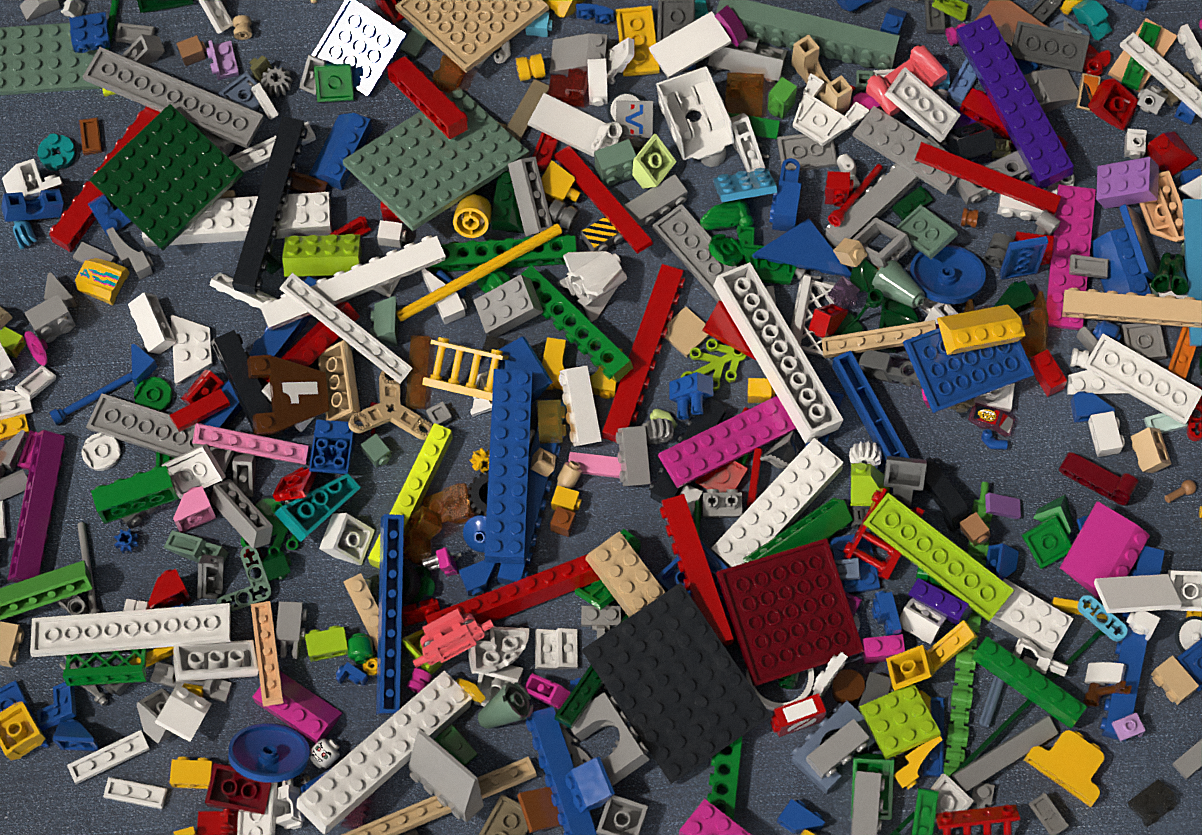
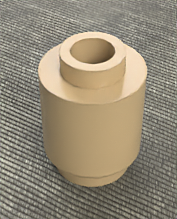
M572 460L565 462L557 477V485L568 489L573 488L582 473L581 465Z

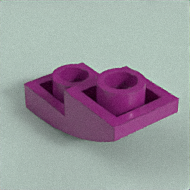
M728 5L715 15L720 24L727 29L726 33L736 47L748 38L741 21Z

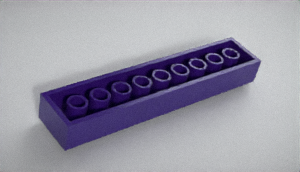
M989 14L956 29V39L1036 186L1043 189L1072 176L1074 166L991 15Z

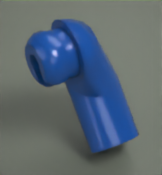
M985 429L982 432L981 439L989 449L1007 450V440H996L990 429Z

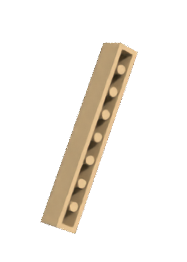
M1069 288L1064 291L1062 317L1202 328V301L1196 300L1193 297L1176 299L1175 296L1171 295L1164 298L1157 297L1155 294L1139 296L1133 292L1118 294L1116 291H1107V293H1101L1095 289L1080 291L1078 288Z

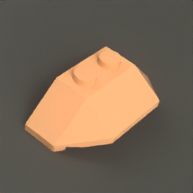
M1170 171L1159 173L1158 200L1142 202L1139 205L1150 234L1174 242L1183 241L1182 202Z

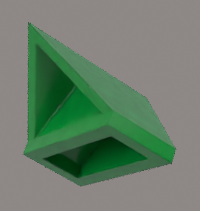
M1066 495L1037 509L1034 519L1044 522L1055 515L1064 531L1070 534L1073 521Z

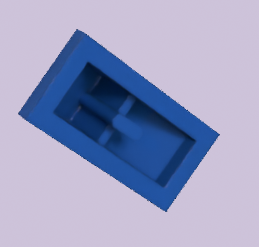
M131 344L132 380L134 385L137 386L140 381L146 380L157 368V364L152 357L136 344Z

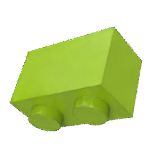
M331 626L328 628L329 630L321 631L316 629L310 631L309 634H305L308 656L311 662L348 655L347 637L344 627Z

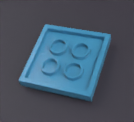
M756 168L752 172L739 171L735 175L721 174L717 178H713L714 186L721 202L777 193V186L769 170L765 168Z

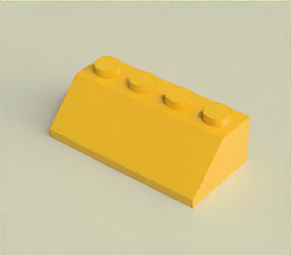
M1009 305L937 318L947 355L1014 343L1026 336L1021 317Z

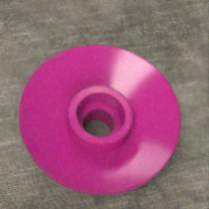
M31 331L25 332V341L30 353L40 365H46L47 343L44 339H39Z

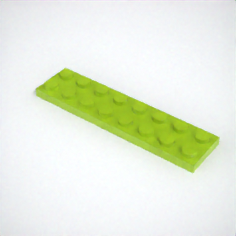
M889 493L885 495L863 523V525L956 597L968 603L974 611L989 622L1014 591V589Z

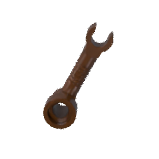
M1120 681L1116 685L1101 687L1098 683H1090L1083 702L1088 706L1098 707L1102 695L1113 693L1130 694L1132 685L1125 686L1126 681Z

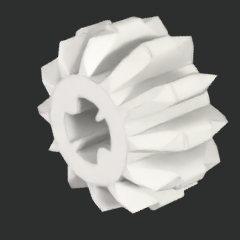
M860 441V444L855 443L850 448L849 457L851 463L872 464L876 469L881 464V449L876 443H869V441L863 443Z

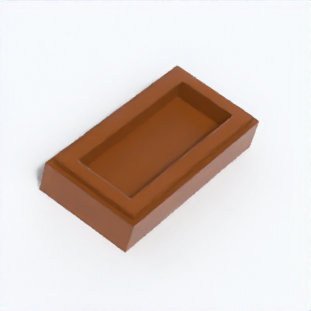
M98 117L79 120L83 154L102 153Z

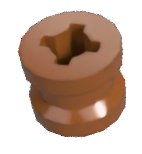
M963 208L961 226L970 225L972 228H976L979 210L971 211L968 208Z

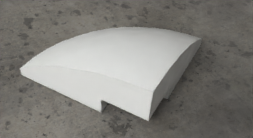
M492 627L489 629V632L485 631L484 638L476 642L477 645L468 649L472 674L493 672L510 665L518 659L526 648L529 628Z

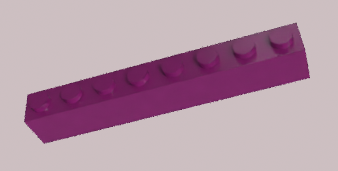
M42 430L35 436L8 581L17 583L41 575L40 565L45 556L43 549L48 540L47 528L52 519L50 512L55 503V497L53 496L59 482L57 475L62 466V461H60L61 454L65 450V436Z

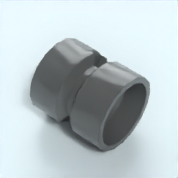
M555 199L549 207L551 222L554 225L559 223L562 229L570 232L579 218L580 210L572 206L566 207V203Z
M1002 233L993 234L989 244L990 247L987 248L984 256L985 262L993 267L1001 268L1010 242H1015V240Z

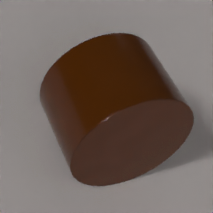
M846 669L840 671L834 678L831 687L834 700L842 705L846 701L851 705L856 704L861 699L865 689L864 679L855 670Z

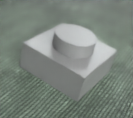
M443 401L426 410L433 424L443 425L452 420V416Z

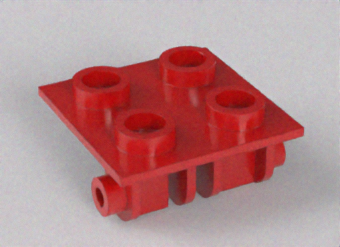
M223 809V811H198L197 835H237L238 811H231V809Z

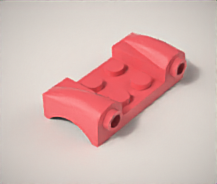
M925 45L915 46L911 50L910 59L885 77L873 75L867 81L866 93L873 97L880 104L884 112L891 117L901 111V109L884 94L904 67L930 89H933L947 78L948 72Z

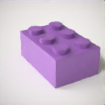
M1151 157L1098 166L1096 200L1105 209L1119 207L1124 204L1131 205L1158 200L1159 166Z

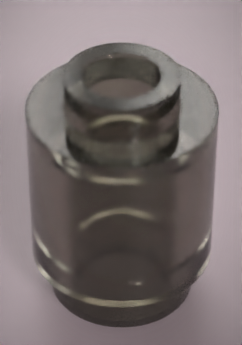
M624 134V136L619 138V142L629 139L635 154H638L645 146V139H641V135Z

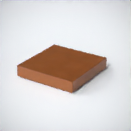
M550 787L521 792L517 795L530 833L563 826L558 822L557 815L559 811L557 806L552 804L551 795L553 793Z

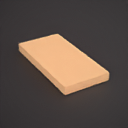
M1145 18L1144 20L1145 22L1159 26L1158 24L1152 22L1147 18ZM1143 23L1135 33L1137 36H1139ZM1161 27L1153 50L1164 58L1176 40L1177 35ZM1123 50L1108 75L1120 82L1131 57L1126 51ZM1147 70L1144 72L1140 86L1136 90L1137 92L1141 91L1152 75Z

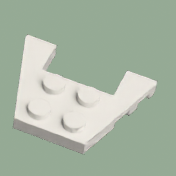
M811 73L793 122V128L824 146L865 118L870 110L855 102L847 114L843 116L815 98L825 83Z

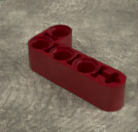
M1072 452L1067 453L1059 467L1060 473L1120 505L1128 503L1138 484L1137 478L1130 474L1124 473L1119 477Z

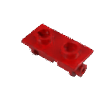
M361 215L330 234H354L361 237L371 231L367 224L366 218Z
M431 598L422 601L419 608H417L416 603L403 606L402 622L404 627L425 621V616L440 611L437 599L433 600Z

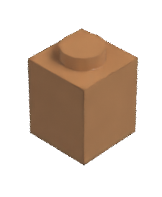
M197 35L176 43L185 67L206 59L204 54L207 51L203 41L199 42Z
M976 512L960 522L961 530L974 547L978 544L983 545L989 540L990 530Z

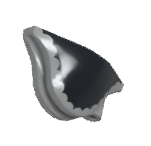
M795 432L788 433L760 459L770 462L777 468H786L797 457V452H799L795 445Z

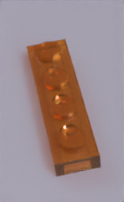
M411 335L409 365L412 367V370L408 373L405 407L408 409L425 410L427 386L422 385L423 378L428 377L430 336Z

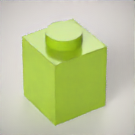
M5 326L0 330V343L5 352L17 358L26 345L25 339L22 335Z

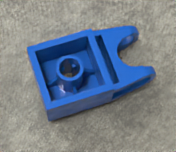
M793 158L783 161L777 193H773L769 222L773 223L772 230L788 232L795 227L801 183H798L800 164ZM793 163L796 169L794 171L787 170L785 166Z

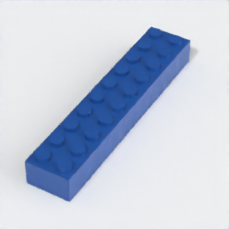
M494 369L485 537V562L524 564L532 371Z

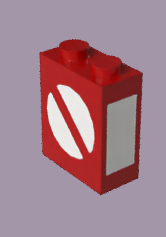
M819 693L774 709L773 716H771L772 721H770L773 732H777L778 736L782 737L821 723L825 718L826 709Z

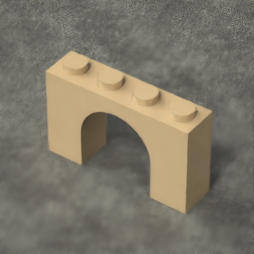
M807 35L794 43L791 65L806 84L811 73L823 80L825 85L816 96L821 102L842 114L849 110L852 87L842 75L831 82L829 81L819 63L820 48L811 36Z

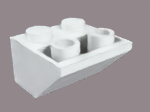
M34 159L16 164L2 178L7 193L23 192L25 200L36 199L39 197L41 190H44L41 183L43 181Z

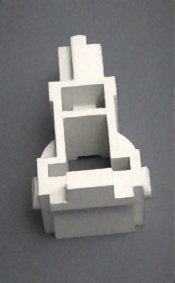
M1027 638L1018 639L1013 652L1014 656L1043 674H1046L1047 670L1065 676L1069 666L1052 659L1053 653L1039 649L1033 641ZM1023 648L1032 650L1035 656L1039 658L1038 661L1026 656L1024 659H1020Z
M293 778L282 781V786L277 788L275 823L285 827V829L300 828L304 821V814L296 807L297 799L300 796V788L293 786Z

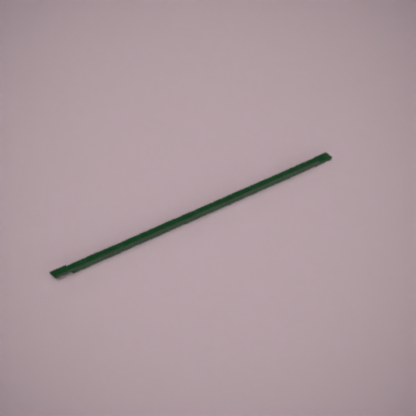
M1111 621L1106 628L1109 629L1110 626L1112 627L1113 622ZM1099 629L1064 664L1069 666L1100 634L1104 636L1105 633ZM1054 673L1048 680L1053 682L1059 674ZM1027 699L952 774L972 762L1032 701ZM915 810L890 835H901L899 832L914 819Z

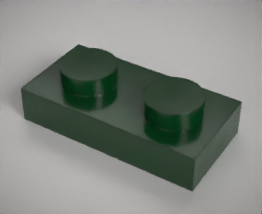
M920 186L894 205L892 211L903 221L920 204L926 207L932 203L933 198Z

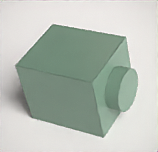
M374 434L361 444L362 452L376 468L389 462L391 458L390 450L377 434Z

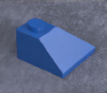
M69 719L66 722H59L53 736V741L61 750L98 751L101 749L95 739L78 720Z

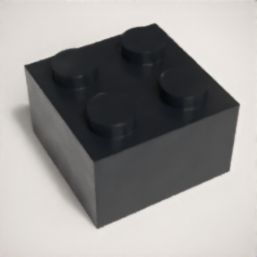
M980 121L950 130L946 136L949 152L970 161L979 155H989L991 151L997 149L992 128Z

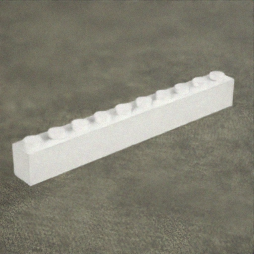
M430 235L421 239L422 242L414 244L413 242L405 245L404 249L398 252L397 250H392L383 258H372L368 264L363 266L362 264H357L351 267L352 270L348 272H337L333 278L328 280L327 278H322L310 287L332 305H336L445 261L446 256L438 237ZM286 294L281 295V299L276 301L273 299L265 301L263 306L260 307L269 331L311 315V313Z

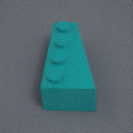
M345 474L311 491L306 497L296 499L280 507L274 514L302 542L361 487L349 474Z

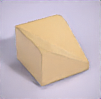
M539 448L532 457L531 469L548 477L555 469L556 456Z

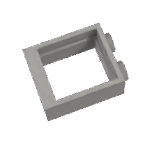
M876 217L853 238V240L861 242L868 254L865 259L879 268L882 266L884 268L889 265L887 262L890 260L897 261L911 248L907 234ZM880 233L893 239L879 253L867 247Z

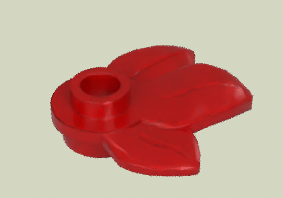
M1088 44L1083 66L1085 73L1100 76L1103 68L1110 63V51L1105 50L1098 53L1092 45Z

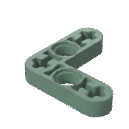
M245 546L240 553L251 586L224 595L216 602V604H222L223 599L226 602L232 601L231 596L235 595V602L238 607L234 608V604H231V612L264 601L271 595V587L258 551L251 546ZM247 549L255 552L252 558L254 562L258 560L259 564H253L247 568L246 564L250 563L248 557L244 558ZM254 567L259 568L262 572L261 576L257 579L252 578L250 575V571ZM260 586L268 589L265 597L259 594L255 596L257 600L253 601L250 589H253V592L259 591ZM245 592L249 595L250 599L246 604H241L238 601L240 593Z

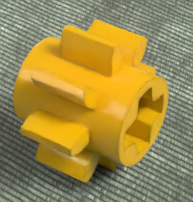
M480 448V450L473 452L472 458L469 461L473 464L472 468L475 471L480 470L484 473L489 470L490 450L485 452L483 448Z

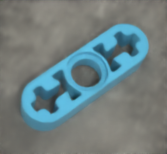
M1085 595L1080 598L1077 608L1082 615L1113 641H1121L1125 638L1127 627L1112 613H1106L1104 606L1092 596ZM1090 602V603H1091L1090 608L1087 607V608L1085 609V608L1083 607V606H1084V603ZM1095 608H1098V610L1092 616L1091 614L1093 610H1095ZM1105 614L1108 621L1100 623L1097 620V615ZM1111 621H1113L1114 623L1112 624V627L1110 626V628L1107 629L1106 627L1110 624ZM1120 628V629H1121V632H1120L1121 634L1115 635V634H1114L1115 629Z

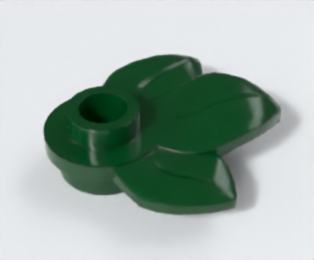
M424 566L414 568L419 576L424 574V577L420 579L421 587L419 593L410 601L412 604L421 601L425 594L432 596L435 591V582L431 579L429 569ZM407 574L402 577V591H407L410 584Z

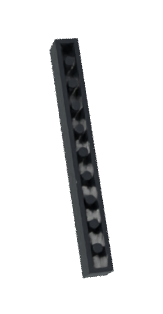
M282 116L232 281L234 291L257 295L258 289L262 288L263 272L267 271L268 267L267 258L273 251L272 241L278 234L277 224L278 221L281 222L283 217L282 207L287 203L288 188L292 187L293 183L292 174L296 172L298 161L296 160L298 155L302 153V140L306 139L308 129L305 127L304 120Z

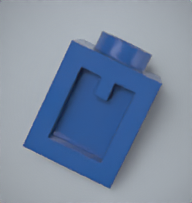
M349 662L345 666L341 665L336 672V680L340 684L348 675V679L356 685L360 683L364 686L369 680L365 673Z

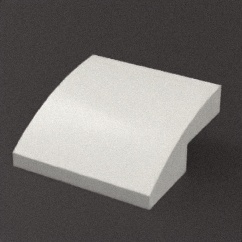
M577 629L535 630V669L561 670L578 668Z

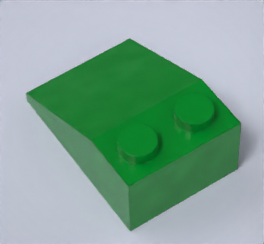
M853 753L851 818L855 773L861 771L881 773V779H885L884 791H880L879 798L883 799L882 812L878 811V819L892 820L894 757L886 760L883 754Z

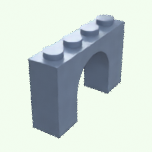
M848 701L843 705L839 703L832 711L834 714L830 718H824L819 724L821 728L816 733L812 731L805 738L807 742L802 747L798 745L791 753L793 755L791 762L825 794L840 781L841 775L836 771L831 777L825 776L821 779L806 761L807 756L820 746L824 738L838 732L854 719L869 736L868 746L864 750L868 752L877 743L862 714Z

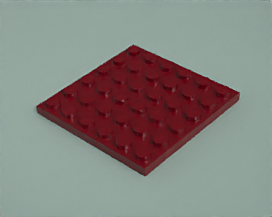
M827 538L716 572L753 687L829 663L834 655L838 657L841 652L848 657L864 652Z

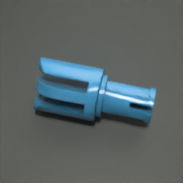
M25 220L13 221L14 226L12 230L20 249H25V244L30 246L32 241H37L29 222Z

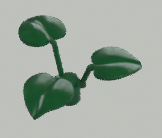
M864 258L857 267L853 268L850 275V284L856 292H864L866 290L868 294L866 304L855 319L851 313H848L830 337L862 332L863 327L857 321L868 307L877 308L880 305L882 306L883 311L886 312L884 322L887 327L918 323V318L910 306L895 300L889 303L888 309L886 308L885 302L882 301L883 293L879 289H872L875 287L872 285V281L878 270Z

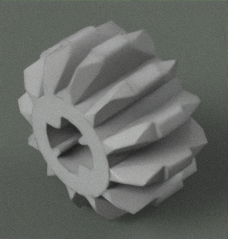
M276 65L273 70L268 67V73L263 72V78L261 79L263 90L268 92L270 96L276 94V97H279L280 93L286 95V90L290 91L291 84L293 83L290 72L285 71L284 67L278 69Z
M666 418L648 420L642 424L646 429L648 444H662L673 439L674 427L672 421Z

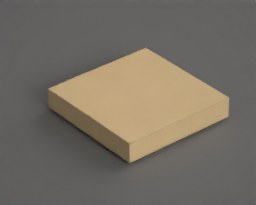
M686 306L665 326L668 327L665 339L686 358L690 355L692 348H698L710 335L702 331L705 323Z

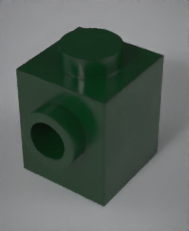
M283 551L261 558L269 581L275 578L277 580L283 579L288 576V573H291L289 569L292 566L289 555L285 556Z

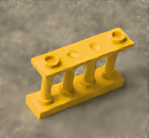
M438 337V340H431L430 344L439 346L433 374L430 377H424L422 385L492 401L494 369H498L499 359L508 360V356L503 355L501 350L492 349L490 352L450 343V339ZM446 347L456 349L451 378L448 381L441 380L442 376H440ZM464 351L474 353L469 381L466 382V385L459 384L460 380H458ZM482 355L492 357L487 385L484 386V389L477 388L476 384Z

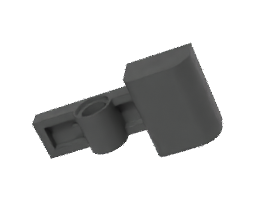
M868 350L861 355L859 366L865 377L893 383L894 380L901 382L905 386L917 385L922 389L911 361L904 362L900 368H896L890 355L887 353ZM914 370L912 375H906L907 371Z
M887 456L884 486L893 487L892 496L911 509L913 490L923 491L927 461Z

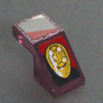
M975 403L968 418L970 422L980 429L992 428L1004 437L1010 436L1015 419L1003 410Z

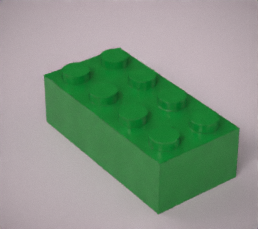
M156 466L151 471L145 473L138 472L133 477L127 479L120 478L112 484L99 485L94 490H91L97 513L104 524L179 499L167 466Z

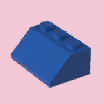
M522 336L499 349L503 351V355L508 356V360L499 359L498 369L532 371V405L553 382L525 336Z

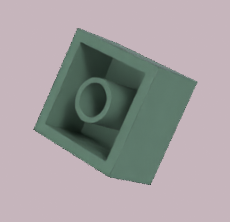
M629 139L594 151L595 170L604 186H612L621 180H629L634 177L632 175L633 160L636 154Z

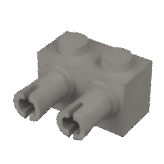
M708 489L707 493H703L704 518H737L742 516V492H738V489H727L726 493H719L718 489Z

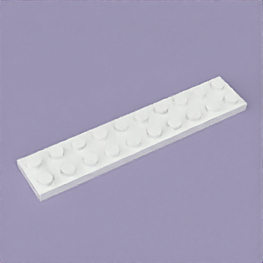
M230 603L32 618L30 654L32 657L172 647L175 644L198 645L231 642Z

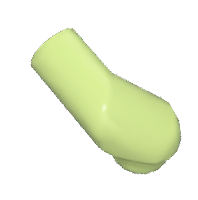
M657 408L650 414L651 420L666 418L672 421L674 428L678 426L668 411Z

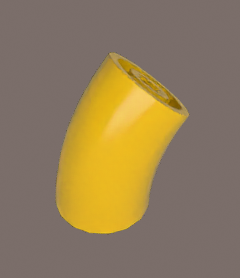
M473 194L468 195L459 202L455 210L453 225L460 235L475 238L487 231L488 225L491 223L493 209L488 199L481 195Z

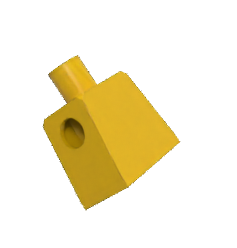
M551 160L541 178L546 201L553 203L555 199L564 202L567 197L576 202L581 192L572 188L575 178Z

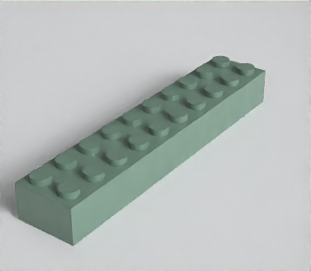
M750 0L719 1L716 14L728 5L741 21L747 36L759 38V42H767L774 46L788 47L793 50L794 43L810 35L820 48L819 55L828 59H838L845 63H855L862 67H872L878 70L893 68L900 37L898 35Z

